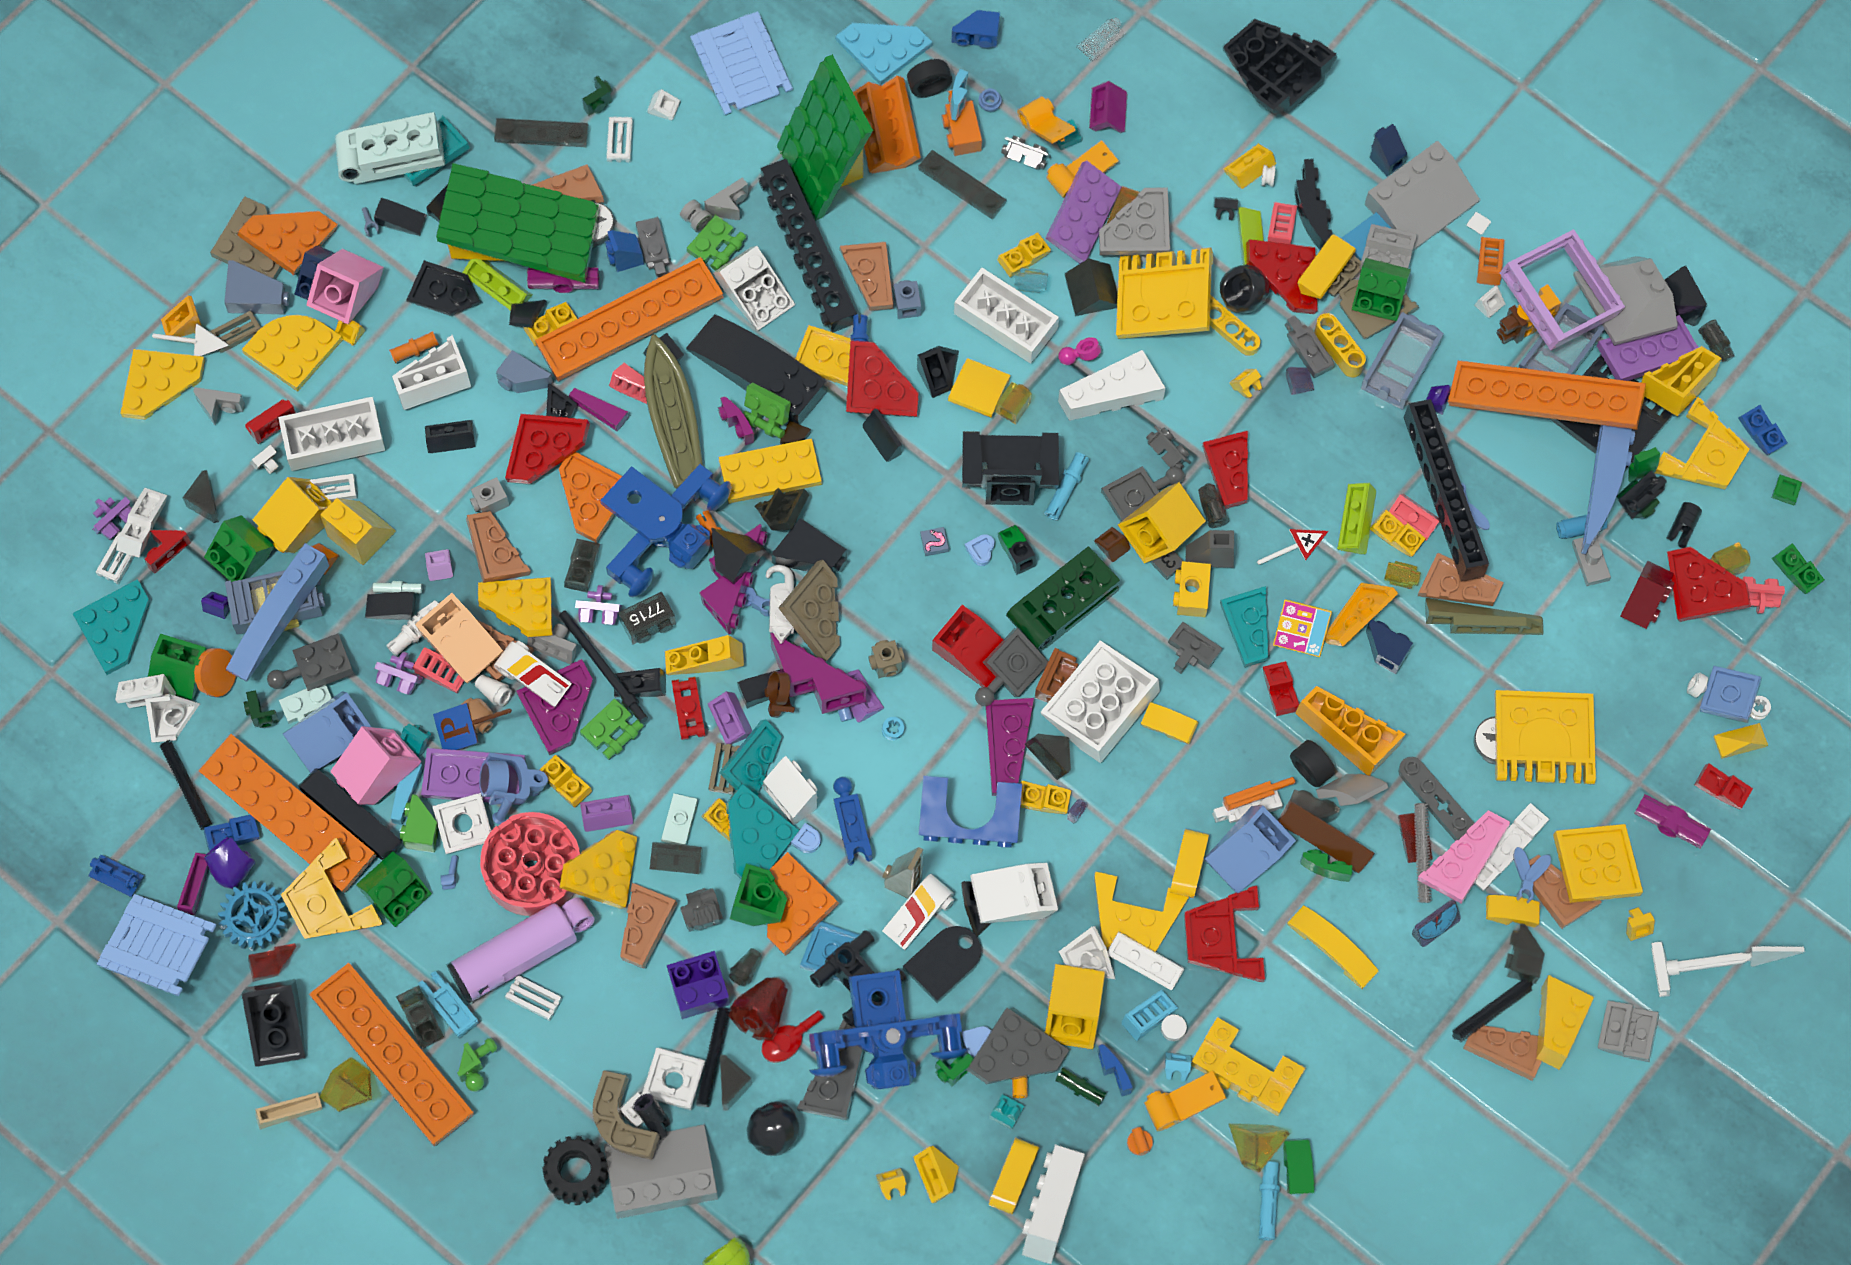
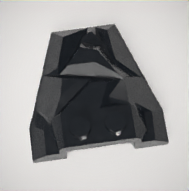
M1253 19L1223 46V51L1256 101L1273 114L1281 113L1282 111L1291 112L1323 83L1324 74L1331 69L1337 58V54L1320 41L1314 39L1312 42L1303 40L1300 34L1293 33L1289 35L1283 33L1280 27L1257 19Z

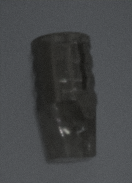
M1716 319L1707 322L1699 328L1698 332L1702 335L1711 352L1721 357L1722 362L1730 361L1735 357L1729 345L1731 342L1720 325H1718Z
M1208 483L1199 488L1201 506L1209 528H1219L1227 524L1229 517L1214 484Z

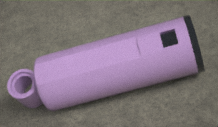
M573 898L566 902L562 908L554 903L451 961L446 966L461 994L469 1004L575 943L577 938L574 932L578 933L588 929L593 924L594 917L582 898Z

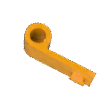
M1041 96L1017 110L1018 117L1026 129L1052 144L1058 140L1064 141L1065 136L1076 131L1074 126L1053 115L1054 107L1048 98L1045 99Z
M1102 140L1068 166L1054 164L1048 169L1046 179L1063 199L1082 162H1090L1103 173L1119 162Z
M1211 1071L1170 1093H1161L1160 1090L1155 1091L1147 1096L1148 1100L1144 1104L1156 1130L1163 1131L1227 1098L1215 1072Z

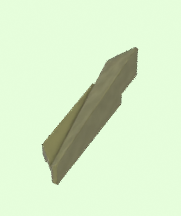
M1431 598L1425 599L1426 624H1450V633L1544 634L1543 618L1541 616Z

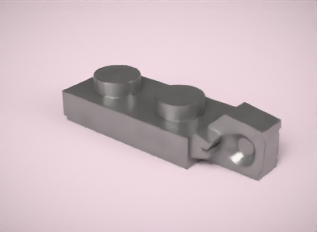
M655 217L636 222L646 267L648 269L654 268L658 279L666 275L664 266L669 265V256L659 218Z
M1295 315L1288 318L1285 327L1289 332L1287 333L1289 342L1312 377L1314 378L1332 369L1335 364L1311 327L1302 326Z

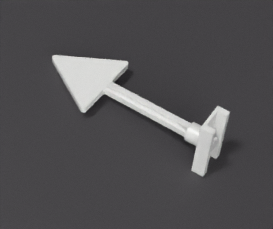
M1662 942L1652 943L1651 948L1659 997L1670 996V976L1679 975V972L1737 965L1750 961V966L1754 967L1805 952L1804 947L1754 946L1749 954L1736 953L1685 961H1667Z

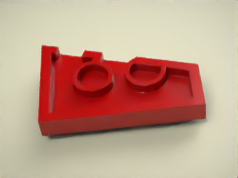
M1248 430L1206 441L1202 444L1224 509L1245 504L1248 500Z

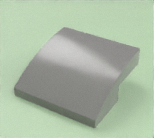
M1371 224L1360 269H1362L1365 258L1409 268L1417 234Z
M1346 774L1316 789L1318 799L1337 797L1339 805L1344 806L1358 804L1387 789L1388 785L1386 782L1372 776Z
M1607 1001L1598 1049L1630 1059L1650 1062L1659 1012L1633 1008L1632 1004Z

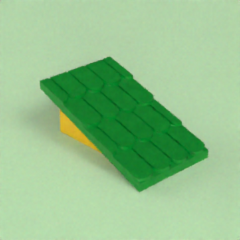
M833 54L825 57L824 61L820 62L813 80L809 81L799 106L795 108L790 122L784 127L777 144L782 158H786L815 221L824 217L840 187L863 178V147L873 132Z
M452 163L436 238L437 242L448 245L451 259L477 258L480 260L508 261L586 283L600 208L598 204L590 200L564 195L560 191L524 184L516 179L489 174V171Z

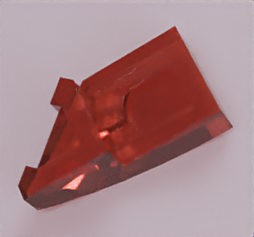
M296 944L274 947L273 951L248 955L252 980L258 981L278 976L295 951Z

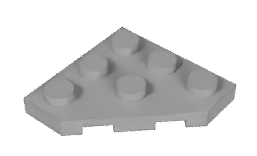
M1144 188L1130 204L1128 203L1115 215L1112 221L1105 224L1099 230L1100 255H1156L1158 252H1169L1168 188Z

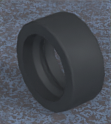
M941 59L923 61L916 64L907 73V81L911 93L917 97L937 95L949 88L953 80L948 63Z

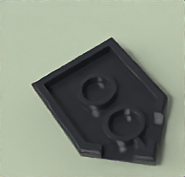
M425 260L406 299L407 302L449 316L481 303L467 274Z

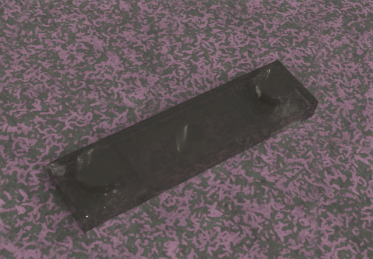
M496 118L494 140L498 143L587 147L589 125L588 123Z
M931 150L918 166V170L992 220L1006 204L1004 197L934 150Z

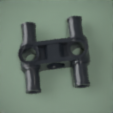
M864 930L853 941L845 942L826 957L825 964L810 975L812 983L816 987L821 988L824 983L835 975L850 992L849 977L873 974L874 971L860 956V953L875 942L872 934ZM838 954L845 956L847 964L839 961ZM895 969L894 971H900L901 984L907 981L906 975L900 969ZM876 991L874 993L879 997V1002H874L872 999L871 1001L874 1005L879 1006L883 1002V995ZM851 1007L842 1014V1017L849 1026L853 1027L855 1024L853 1008Z

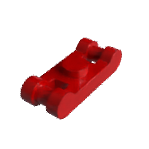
M689 677L688 680L680 682L679 679L671 680L681 740L689 739V736H705L696 677ZM690 690V696L681 697V691ZM696 721L695 726H686V723Z

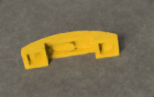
M1303 905L1287 922V925L1303 939L1306 940L1308 938L1344 970L1343 973L1361 989L1379 972L1375 965L1352 941L1308 907Z

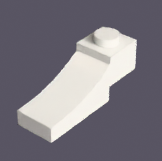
M147 488L143 489L128 514L127 523L119 534L117 551L138 558L141 556L148 543L150 531L153 529L166 503L167 495Z

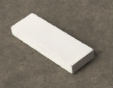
M1119 931L1107 951L1110 957L1171 991L1184 970V967Z

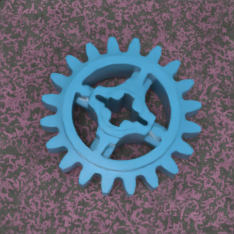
M253 881L252 887L248 888L244 882L242 891L234 887V896L225 895L229 903H220L221 908L225 911L218 913L219 918L223 919L219 926L221 929H225L223 934L225 938L230 937L231 944L234 945L239 941L240 949H243L247 943L251 951L254 950L256 943L259 944L261 949H264V941H268V943L273 945L272 936L281 938L278 929L287 928L282 920L289 919V916L282 911H285L288 907L285 903H281L283 898L281 894L276 895L275 887L268 891V886L265 882L258 888L256 881ZM254 899H262L270 905L265 907L254 902ZM242 903H244L243 908L240 910V912L237 913L238 915L235 916V912L238 909V907ZM251 908H253L254 912H256L255 924L251 919ZM269 916H272L270 923L263 929L264 923L269 919ZM242 925V927L251 928L253 933L243 932L236 926Z

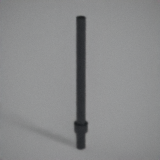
M566 610L562 611L559 614L560 619L621 697L624 707L628 711L631 710L640 723L646 722L648 716L638 705L639 701L635 695L628 692Z

